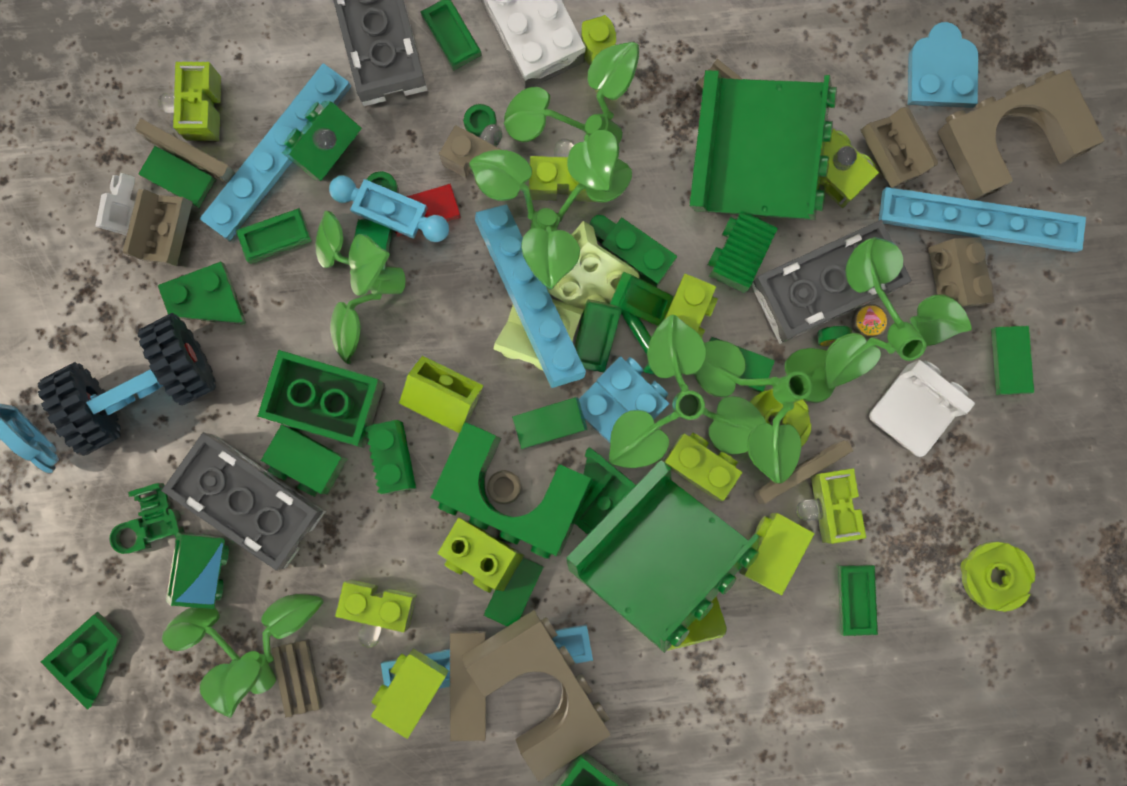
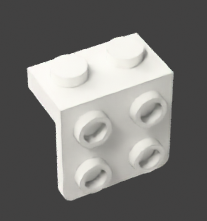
M921 360L910 363L904 368L869 414V418L873 423L918 457L925 456L955 417L968 414L975 405V402L967 397L969 393L966 389L957 383H949L940 376L941 371L939 368L928 361L922 362Z

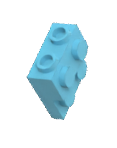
M620 356L579 399L584 419L609 443L613 425L624 413L631 410H641L649 413L654 420L670 404L665 400L669 395L667 391L656 381L649 384L641 376L644 372L643 368L631 357L625 361Z

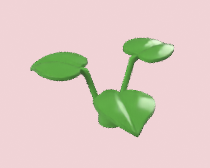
M628 42L610 46L598 53L593 59L588 70V84L594 90H599L596 98L603 114L591 115L586 123L582 124L558 112L547 109L550 103V94L540 87H530L518 93L507 107L504 125L508 134L519 142L532 141L543 131L546 124V116L553 117L586 133L584 141L575 144L569 152L567 159L568 171L577 182L590 189L605 192L611 191L612 177L618 161L619 143L623 132L621 127L611 120L614 114L608 109L604 96L610 100H616L627 91L637 68L639 45L635 42Z
M492 150L474 157L469 163L477 186L488 197L498 201H506L515 198L520 190L524 193L528 209L527 217L532 222L530 230L526 232L522 239V254L533 274L550 290L573 270L580 257V247L575 238L566 231L558 230L559 222L563 220V216L578 194L585 189L591 200L595 202H608L619 197L627 189L632 179V169L627 163L618 159L612 177L611 191L605 192L590 189L580 183L572 191L558 213L549 208H543L536 212L533 207L529 187L524 184L531 178L532 168L522 156L508 150Z
M324 211L316 235L317 259L322 267L331 268L334 265L335 259L338 262L350 265L351 288L356 295L362 296L349 301L347 305L344 302H338L331 317L330 332L334 348L345 363L351 364L350 359L357 348L361 329L358 314L354 310L355 307L370 300H380L382 294H401L405 288V273L400 267H386L385 270H382L390 253L379 247L369 236L364 234H358L354 238L349 250V258L344 257L339 251L344 239L341 225L332 212ZM369 290H371V294L365 295Z
M873 237L862 242L850 255L845 270L847 282L856 292L862 293L873 287L875 288L895 323L888 329V343L874 337L866 341L860 333H850L835 340L829 346L825 356V380L829 388L850 382L870 371L881 357V351L877 346L886 349L889 354H893L896 351L903 360L912 361L919 358L925 352L926 346L936 345L957 334L972 330L970 320L962 306L953 298L943 294L933 295L924 299L917 308V316L911 317L910 323L901 320L881 287V284L888 283L898 276L904 262L901 250L888 240Z
M670 315L660 323L650 339L647 351L648 364L657 377L669 378L674 375L676 376L681 392L673 399L672 406L674 411L654 423L649 413L641 410H631L621 415L613 425L610 437L609 461L613 465L625 468H638L657 462L664 456L669 447L668 436L659 428L678 417L693 420L703 414L713 419L714 421L710 424L708 430L709 438L719 451L727 454L747 452L749 434L757 425L766 423L759 410L744 398L736 396L725 397L719 401L717 411L713 413L705 408L704 399L699 393L689 391L682 374H694L702 367L706 358V347L701 336L676 315Z
M723 340L704 342L706 358L702 367L694 373L698 384L707 393L716 397H728L734 392L736 383L741 386H773V396L778 402L783 404V408L773 419V425L762 423L751 431L747 441V449L750 459L760 471L775 483L781 484L792 475L799 461L801 440L795 427L791 425L780 426V421L788 411L794 408L793 403L802 399L811 403H820L828 399L833 393L835 387L829 388L825 380V356L827 350L806 348L795 351L785 362V372L787 375L781 378L742 379L740 376L744 373L746 364L743 354L738 347Z
M293 594L282 597L271 604L261 619L263 625L267 627L262 633L264 654L251 651L240 658L217 631L211 628L220 618L216 608L191 607L184 610L163 631L162 641L172 651H183L199 643L206 633L212 636L231 657L232 661L230 664H220L213 667L200 683V693L205 702L218 713L231 718L238 704L249 691L253 694H261L268 691L276 682V676L269 665L274 660L270 649L271 634L276 639L293 634L316 613L324 601L318 596Z

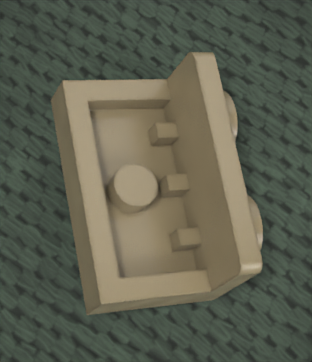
M908 106L900 108L889 117L870 122L860 129L867 147L872 151L881 168L883 177L888 181L891 188L915 180L938 165V160Z
M139 189L123 253L147 263L177 266L193 202L184 197L157 195L149 190Z
M981 237L953 238L929 247L928 251L937 295H947L956 300L962 307L984 306L994 303L993 286L988 274L985 259L986 253Z

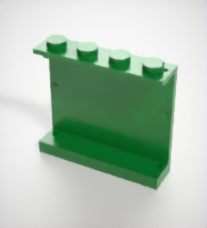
M705 70L689 206L695 212L739 215L743 211L752 216L816 220L817 211H823L825 190H819L821 176L827 177L829 156L824 155L825 142H831L833 133V121H828L829 108H835L837 99V87H832L830 75H824V82L725 79L722 78L719 71Z
M660 460L566 559L568 569L572 574L665 653L672 645L678 647L689 634L687 628L695 619L701 621L713 607L711 601L719 592L724 595L731 589L737 579L735 577L736 573L742 567L748 569L755 562L759 551H757L759 536L754 534L750 540H747L671 480V467Z

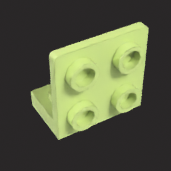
M583 221L571 234L580 247V257L576 266L553 289L547 288L551 295L564 303L583 309L584 313L587 299L605 303L611 302L623 272L632 274L637 278L640 276L636 269L597 244L594 227Z
M552 298L573 342L583 309ZM512 305L508 321L495 341L493 349L502 352L507 358L521 359L543 370L515 307Z

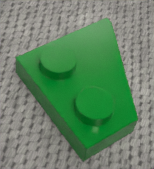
M221 261L158 285L168 314L174 313L180 319L186 320L197 319L207 322H229L238 325L246 323L227 268Z
M588 447L585 452L587 460L583 475L594 479L575 522V525L587 535L636 486L632 480L591 447Z
M97 611L40 662L88 710L97 700L122 636Z

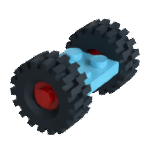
M170 313L139 329V344L144 349L143 355L145 359L150 363V370L107 392L100 388L98 380L95 377L92 378L91 372L87 368L84 369L83 365L76 362L40 379L38 395L44 401L41 403L43 410L48 412L49 416L47 418L51 424L54 423L57 428L55 430L59 437L63 436L65 438V444L68 447L72 446L74 452L85 456L117 440L121 435L119 432L121 428L116 422L119 419L114 412L135 401L136 399L133 395L135 393L141 399L164 386L168 396L172 395L173 401L183 406L215 390L216 384L214 382L216 380L212 374L213 370L207 362L208 359L202 352L199 342L194 339V334L190 329H187L185 322L180 320L178 315Z

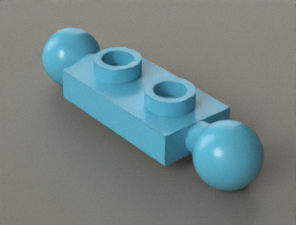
M338 176L330 183L329 192L335 201L339 203L354 201L350 209L352 213L414 239L418 229H420L429 241L440 242L449 233V224L442 216L432 215L428 218L424 217L428 209L425 204L366 179L363 180L360 189L356 188L354 181L347 176Z

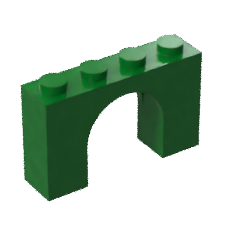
M464 422L430 497L439 502L437 508L454 516L460 511L470 516L468 520L470 524L487 530L490 525L501 530L499 537L518 545L520 540L533 545L530 550L531 552L546 559H550L551 554L560 556L594 479L559 464L542 502L533 511L518 517L505 515L491 504L485 490L486 473L502 438Z

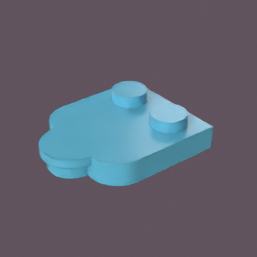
M949 22L938 23L931 29L928 37L917 41L909 52L908 105L974 108L978 104V50L971 41L962 39V34L957 26Z
M0 404V439L18 456L31 461L42 471L52 473L56 469L55 464L59 461L58 456L55 454L57 451L56 447L15 406Z

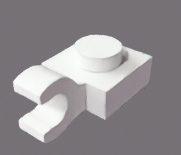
M120 173V176H112L110 184L112 194L104 193L101 195L95 227L127 236L135 201L130 200L135 177Z

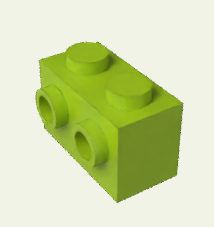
M684 273L665 319L670 315H676L702 338L705 329L700 327L704 315L709 317L712 315L718 298L713 296L716 286Z
M422 355L407 376L399 404L460 433L464 422H468L472 416L484 385Z
M693 432L690 436L685 433L680 435L663 462L671 467L673 472L715 500L724 501L743 473L736 468L738 462L724 452L716 455L707 449L709 443Z
M771 513L769 517L764 516L755 531V534L759 536L757 549L759 554L757 559L748 569L742 567L739 573L782 596L815 533L779 513Z
M459 517L437 553L446 559L444 565L460 575L464 571L475 577L472 583L488 593L492 589L504 591L524 557V554L485 530L470 524L468 520Z
M414 648L408 656L403 653L400 654L390 670L395 675L389 687L382 684L371 701L376 706L371 717L406 739L409 738L449 672L447 668Z

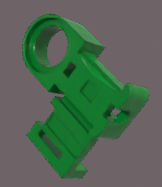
M155 483L128 492L129 497H134L135 501L140 502L141 512H138L139 517L142 516V518L118 524L112 529L109 541L111 547L116 552L121 554L136 553L152 548L150 542L173 535L176 538L177 532L185 533L184 527L178 524V520L181 519L179 511L177 509H168L167 513V508L171 507L167 494L161 491L165 486L164 483ZM153 491L157 492V494L141 498V495L147 494ZM126 528H130L136 533V542L131 548L124 547L120 542V534Z

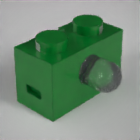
M322 101L321 104L316 102L305 114L307 124L301 131L295 128L284 141V145L287 147L282 152L283 155L310 177L319 181L324 178L362 129L331 101Z

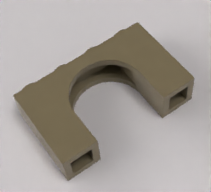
M1070 69L1057 75L1054 70L1038 77L1034 85L1027 88L1024 83L1008 90L1004 98L997 101L994 96L987 98L975 106L976 110L966 113L963 109L945 119L947 123L937 133L969 200L977 201L1002 190L1013 182L996 144L997 125L1000 119L1004 117L1022 116L1037 123L1046 134L1060 164L1091 151L1105 141Z
M535 610L462 655L465 669L484 698L519 675L528 672L547 673L561 682V699L552 715L515 739L521 756L538 782H540L611 734L605 725V722L610 720L602 705L599 701L592 704L587 696L593 691L582 673L575 676L570 667L575 662L565 645L558 649L553 641V638L558 634L547 617L540 620Z

